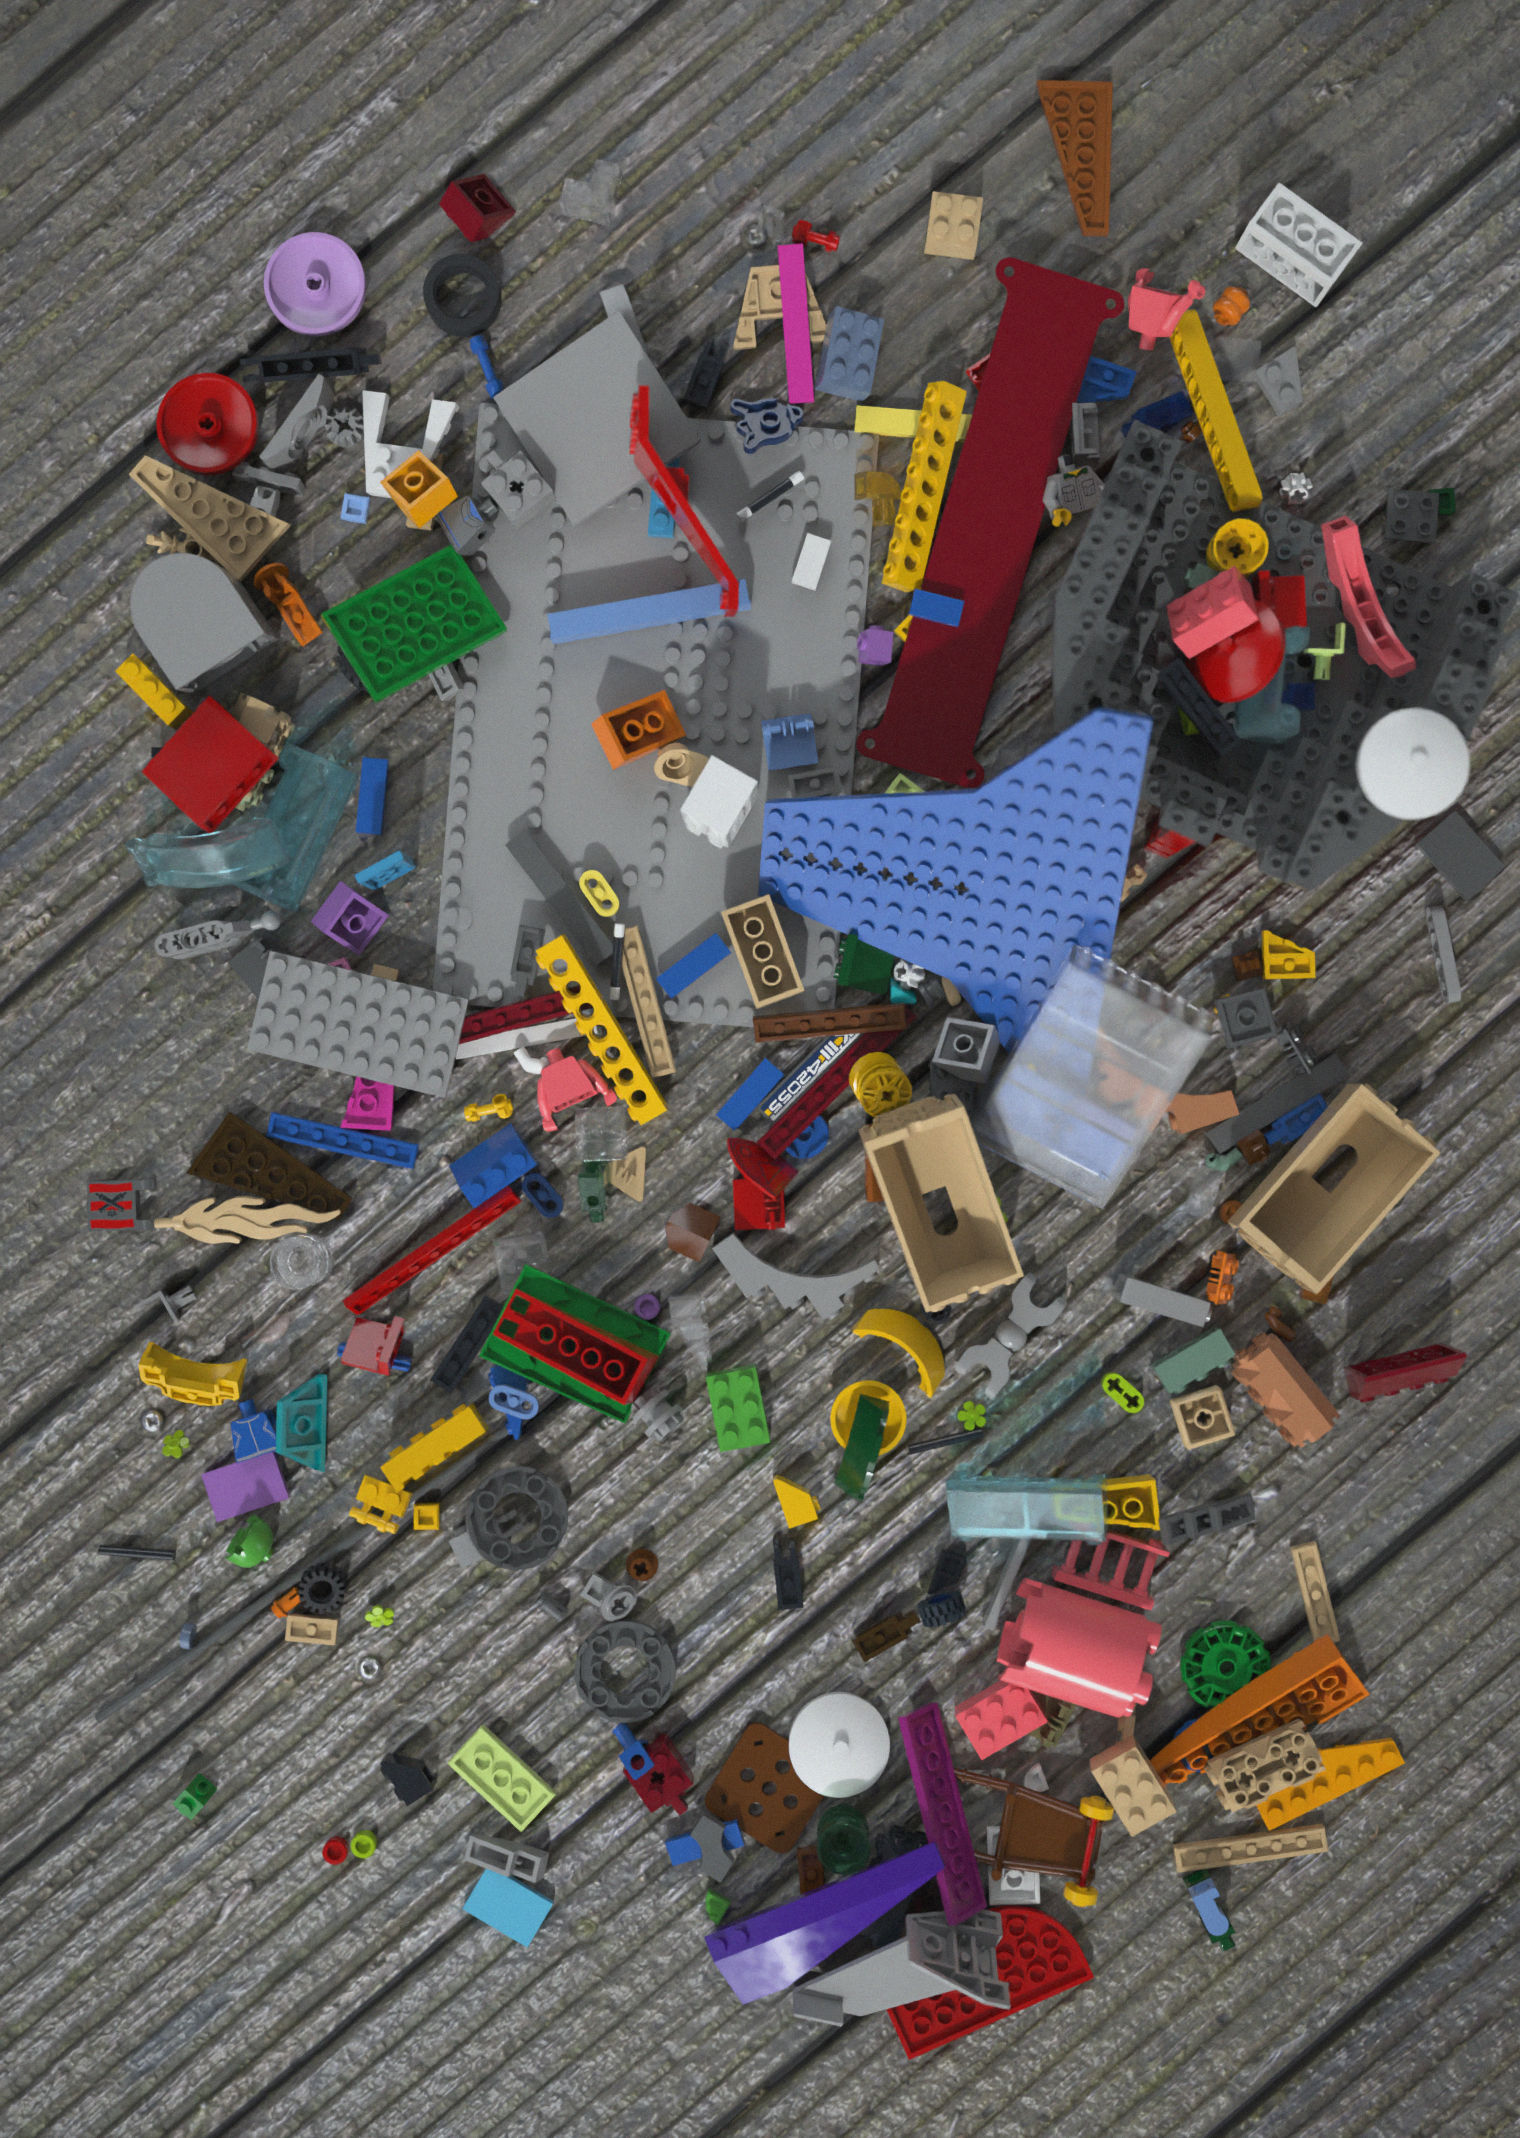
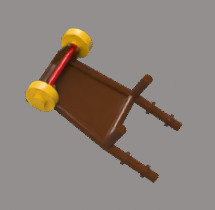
M954 1768L956 1779L962 1780L961 1783L963 1784L966 1781L986 1786L987 1790L990 1787L1007 1792L995 1856L977 1852L978 1849L976 1848L974 1851L977 1863L992 1866L991 1877L993 1880L998 1881L1001 1879L1003 1869L1071 1877L1074 1881L1065 1883L1063 1896L1071 1901L1072 1904L1080 1907L1096 1904L1098 1891L1091 1884L1095 1880L1103 1826L1106 1820H1111L1113 1817L1114 1807L1111 1803L1107 1802L1103 1797L1093 1795L1091 1797H1083L1080 1807L1014 1782L991 1777L992 1774L985 1776L969 1772L967 1768H964V1770Z

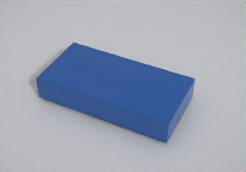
M915 589L908 615L958 627L964 601Z

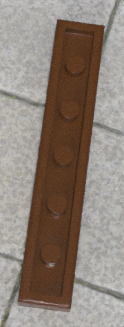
M904 1002L753 1016L755 1043L907 1029Z

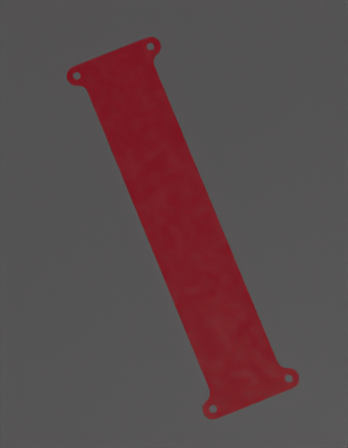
M1012 257L1003 258L996 266V277L1005 286L1007 299L921 587L923 591L964 601L958 627H953L912 617L882 722L877 728L860 733L856 740L857 750L865 757L966 788H975L984 779V769L975 760L973 748L1045 509L1043 495L1048 476L1055 475L1058 457L1061 455L1073 415L1072 403L1077 401L1098 327L1105 319L1119 316L1125 305L1122 295L1115 290ZM1008 266L1014 269V274L1011 277L1006 276L1004 273L1005 268ZM1108 299L1115 301L1116 305L1113 309L1106 307ZM867 739L874 740L875 746L869 749L865 746ZM967 770H974L976 773L975 778L968 779L966 777Z

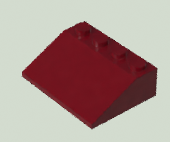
M1437 1343L1343 1368L1351 1397L1360 1400V1402H1369L1375 1400L1377 1395H1397L1400 1393V1389L1409 1387V1390H1416L1425 1387L1424 1383L1432 1381L1434 1384L1448 1382L1449 1377L1458 1374L1467 1355L1464 1351L1444 1343Z

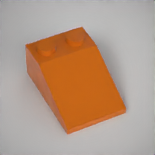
M665 690L602 714L591 724L613 770L634 762L658 750L660 747H665L686 736Z

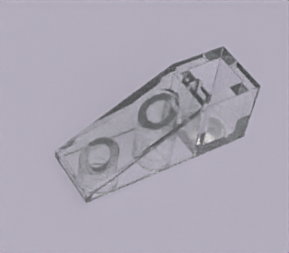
M700 1292L669 1295L672 1325L703 1370H708V1363H712L711 1347L706 1348L705 1338H709L708 1322L703 1323L702 1313L706 1312L705 1297L700 1298Z

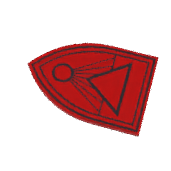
M728 1138L726 1140L730 1157L744 1178L748 1179L774 1200L799 1173L796 1168L780 1156L774 1160L756 1142L740 1138Z

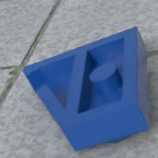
M1090 355L1076 403H1096L1127 399L1137 371Z

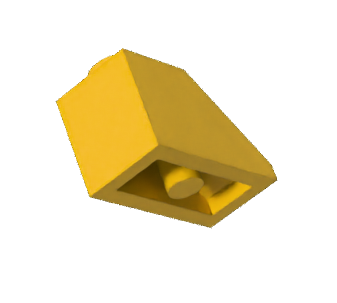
M778 1474L773 1476V1483L789 1529L818 1519L817 1511L821 1510L817 1496L812 1497L809 1489Z

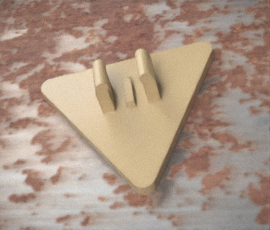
M642 1146L598 1168L596 1174L638 1202H641L644 1196L646 1148Z

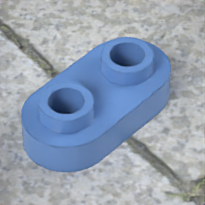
M507 1384L495 1386L489 1394V1402L494 1409L521 1419H530L539 1410V1400L534 1394ZM499 1393H505L507 1400L501 1401L498 1397ZM524 1401H529L531 1403V1408L525 1409L522 1403Z

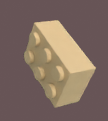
M1134 1735L1089 1759L1092 1774L1132 1837L1176 1813L1174 1799Z

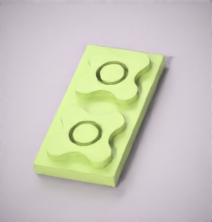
M484 1724L472 1734L447 1763L521 1832L556 1795V1791Z

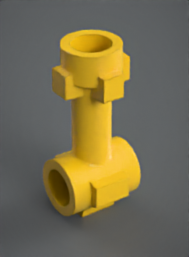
M505 1094L494 1096L491 1104L478 1106L477 1103H473L464 1107L466 1120L472 1122L480 1120V1116L498 1113L500 1118H508L513 1113V1104L510 1099H507Z

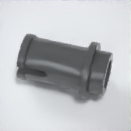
M544 1591L535 1602L539 1610L543 1609L558 1623L565 1617L564 1613L567 1614L569 1610L554 1599L551 1592L547 1593Z

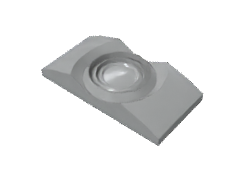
M317 375L260 455L261 460L275 473L280 474L301 460L304 447L312 440L317 430L326 424L327 415H330L333 407L334 392L322 375Z

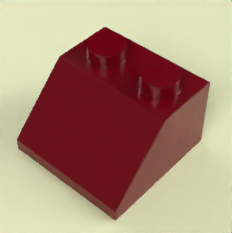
M485 174L451 181L439 203L448 218L457 225L470 242L488 238L516 213V210Z

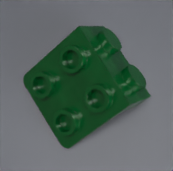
M848 934L847 939L842 938L839 953L843 954L841 964L836 963L833 978L838 979L837 985L881 995L885 994L888 989L895 955L858 940L857 935Z

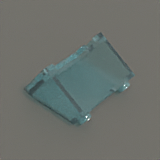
M1293 626L1284 628L1286 636L1285 653L1275 676L1258 693L1236 702L1233 726L1234 731L1240 738L1284 744L1299 733L1300 713L1294 706L1281 704L1286 655L1299 653L1306 648L1309 642V627Z

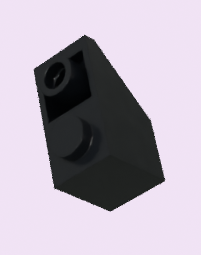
M388 1753L380 1762L383 1776L387 1780H391L395 1787L396 1796L400 1801H404L407 1806L431 1792L437 1783L423 1760Z

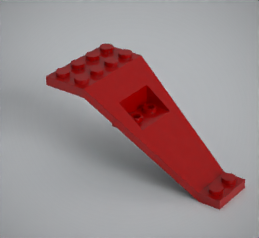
M639 385L638 393H633L630 412L629 454L634 455V463L724 589L722 594H720L719 602L720 609H724V616L734 617L739 610V582L688 503L689 475L684 474V468L665 467L649 442V386Z

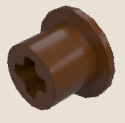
M636 1549L627 1558L626 1570L634 1580L647 1581L657 1573L658 1559L648 1549Z

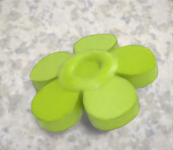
M965 1402L963 1405L965 1411L961 1410L957 1414L959 1421L967 1420L964 1423V1428L966 1430H973L975 1424L978 1427L984 1426L986 1419L979 1415L985 1413V1407L982 1404H978L974 1409L973 1402Z
M177 1430L173 1436L167 1435L164 1438L163 1443L166 1446L163 1447L162 1453L166 1457L172 1454L174 1458H179L183 1454L182 1448H187L190 1445V1440L185 1437V1433L182 1430Z
M376 1605L372 1608V1611L365 1613V1619L371 1621V1626L373 1627L393 1623L394 1610L392 1608L383 1610L381 1605Z

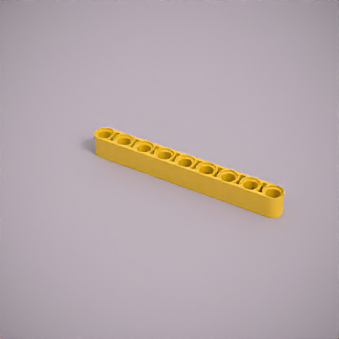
M1195 309L1186 310L1169 338L1228 506L1234 512L1258 508L1262 502L1261 489L1201 321Z

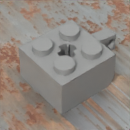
M494 450L486 456L487 461L494 469L490 471L491 475L482 481L481 484L489 497L496 502L499 509L516 530L556 499L553 490L521 451L511 459L506 458L504 461L500 459ZM517 488H519V489H522L523 491H522L521 493H518L517 491H514V490L517 489Z

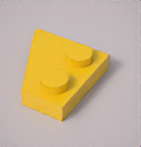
M1268 930L1261 931L1263 980L1316 978L1315 952L1304 947L1302 948L1287 939L1280 938Z

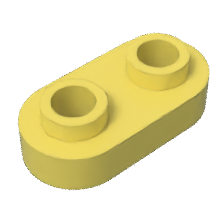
M596 870L584 872L580 877V888L594 909L604 917L615 915L619 910L620 902L603 875ZM591 879L597 880L595 888H590L588 885ZM605 900L612 902V906L609 909L603 908Z

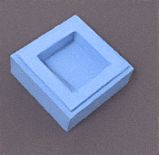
M345 493L341 519L367 524L371 503L370 497Z

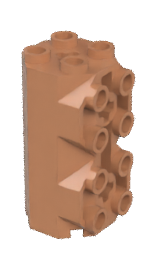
M1264 1332L1258 1334L1253 1338V1344L1247 1349L1241 1348L1235 1352L1236 1355L1233 1357L1235 1361L1232 1364L1234 1369L1230 1372L1239 1383L1249 1387L1246 1392L1255 1403H1258L1261 1407H1266L1262 1412L1271 1423L1281 1427L1278 1432L1287 1443H1290L1293 1447L1299 1446L1301 1448L1305 1446L1304 1440L1308 1439L1311 1443L1317 1441L1333 1428L1335 1423L1332 1419L1336 1418L1338 1420L1340 1414L1273 1333L1266 1335Z

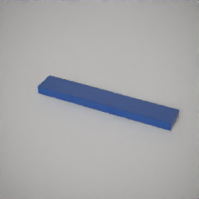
M271 1112L266 1137L410 1169H415L420 1144L349 1128H340V1126Z

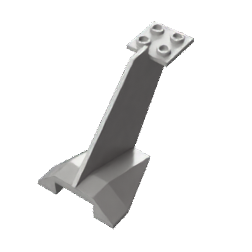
M983 1909L957 1925H948L945 1911L908 1914L906 1916V1937L828 1973L808 1971L793 1983V2017L842 2027L843 2013L864 2016L953 1990H958L983 2004L1009 2009L1008 1982L998 1980L995 1947L1003 1937L1001 1913Z

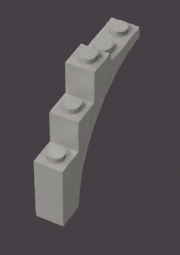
M734 1232L712 1248L746 1298L753 1296L754 1299L766 1291L765 1286L768 1284L784 1309L789 1306L792 1309L796 1308L804 1302L802 1297L806 1295L823 1320L827 1317L832 1320L843 1312L841 1308L844 1306V1303L840 1296L843 1294L847 1297L858 1289L855 1285L863 1280L866 1283L871 1281L878 1275L876 1271L880 1269L877 1262L872 1258L856 1268L837 1274L819 1276L796 1274L779 1269L760 1259L741 1242Z

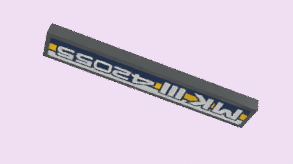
M861 1001L856 1007L867 1005ZM865 1033L826 1036L756 1109L774 1125Z

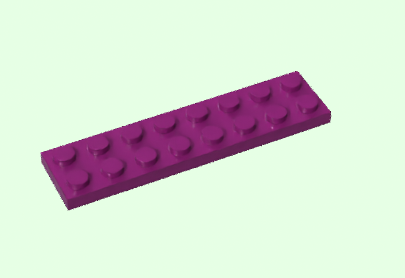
M931 1702L899 1716L898 1720L928 1843L936 1841L946 1865L936 1876L948 1925H957L986 1908L987 1903L938 1703Z

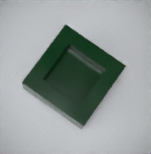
M1454 488L1429 489L1427 491L1439 493L1438 516H1451L1456 513Z

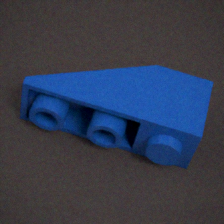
M497 1364L490 1368L491 1372L488 1373L492 1387L499 1384H507L528 1392L529 1379ZM503 1392L499 1393V1399L506 1401L507 1395ZM524 1401V1402L522 1403V1405H523V1407H524L525 1409H526V1402H527V1401ZM506 1413L508 1419L505 1421L509 1435L513 1434L514 1439L517 1440L522 1435L524 1419Z

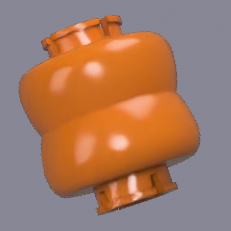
M1238 286L1227 287L1222 292L1221 297L1213 304L1212 309L1215 314V320L1224 326L1236 325L1241 320L1242 315L1250 308L1247 292Z

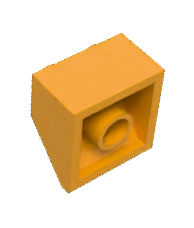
M419 450L380 481L383 488L403 513L419 529L458 497L449 478Z

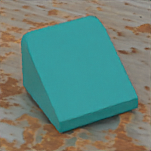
M894 978L890 979L891 1003H916V994L913 989L901 988L900 982L895 981Z

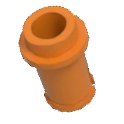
M297 1587L292 1588L279 1601H273L271 1609L278 1618L287 1617L288 1612L300 1603L299 1589Z

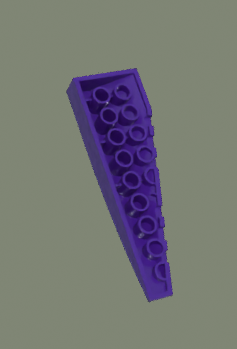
M936 1841L717 1927L704 1938L715 1965L744 2005L789 1987L944 1869L946 1865Z

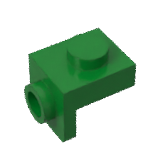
M199 1773L172 1804L178 1808L181 1814L192 1820L217 1791V1788Z

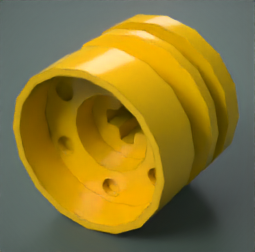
M1235 519L1227 522L1212 537L1206 548L1208 567L1221 573L1236 566L1246 579L1264 562L1268 554L1269 542L1265 531L1257 523L1249 519ZM1233 548L1236 549L1237 558H1233V553L1230 552Z
M882 1052L869 1053L861 1057L853 1065L849 1074V1084L860 1104L869 1115L877 1117L880 1114L909 1104L912 1097L911 1083L897 1061L889 1054Z

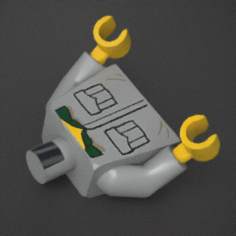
M1073 454L1058 457L1061 473L1048 476L1043 503L1050 512V518L1053 519L1052 523L1054 526H1059L1062 521L1066 526L1070 522L1072 514L1094 508L1104 487V483L1091 470L1090 466L1075 468Z

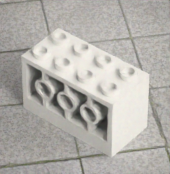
M1278 183L1247 225L1235 249L1310 304L1317 307L1356 254L1362 242L1281 183Z
M711 756L680 810L687 827L686 829L697 836H700L701 833L708 836V841L720 849L723 845L729 848L759 796L758 781L718 758Z

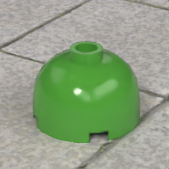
M252 1515L246 1520L249 1523L247 1528L243 1530L241 1527L239 1528L226 1550L230 1555L225 1556V1559L240 1567L251 1568L258 1565L262 1560L266 1562L274 1552V1549L271 1547L274 1541L273 1531L264 1520L256 1515Z

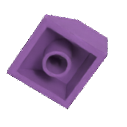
M340 881L311 922L323 933L360 956L389 915Z

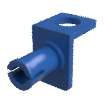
M621 1723L612 1730L624 1748L623 1753L618 1757L633 1780L639 1779L654 1767V1762L644 1748L649 1744L648 1740H637L627 1726V1723ZM636 1754L644 1758L645 1764L640 1770L634 1769L631 1765V1760Z

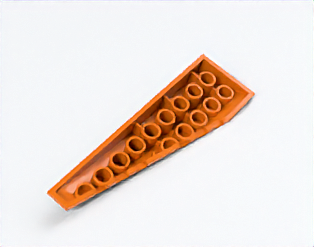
M1327 1634L1322 1638L1316 1639L1311 1645L1301 1651L1295 1652L1291 1657L1226 1698L1224 1702L1219 1703L1172 1740L1150 1762L1165 1786L1170 1782L1179 1784L1187 1780V1775L1196 1772L1193 1770L1200 1769L1201 1774L1206 1772L1204 1767L1208 1764L1207 1760L1209 1758L1202 1747L1207 1744L1213 1756H1218L1298 1718L1305 1725L1302 1727L1303 1730H1307V1724L1317 1721L1318 1724L1328 1721L1370 1694L1339 1648ZM1185 1757L1193 1770L1186 1768L1180 1760ZM1202 1757L1201 1761L1194 1763L1196 1759Z

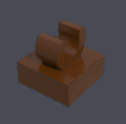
M1258 951L1231 957L1237 982L1263 975Z
M1258 1129L1236 1142L1245 1161L1249 1165L1256 1161L1259 1163L1269 1158L1267 1155L1271 1153L1263 1134Z

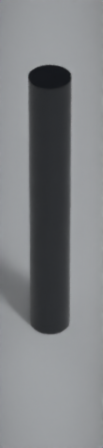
M979 1427L908 1445L909 1453L912 1455L983 1437L982 1428Z
M100 1545L98 1549L99 1555L173 1561L176 1558V1550Z

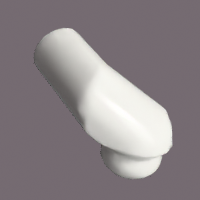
M524 1046L514 1052V1055L526 1072L541 1074V1070L550 1065L549 1060L545 1057L541 1059L531 1058Z

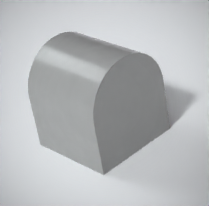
M176 553L160 557L150 563L140 573L133 586L130 610L134 626L176 690L196 693L279 640L243 584L229 571L201 556Z

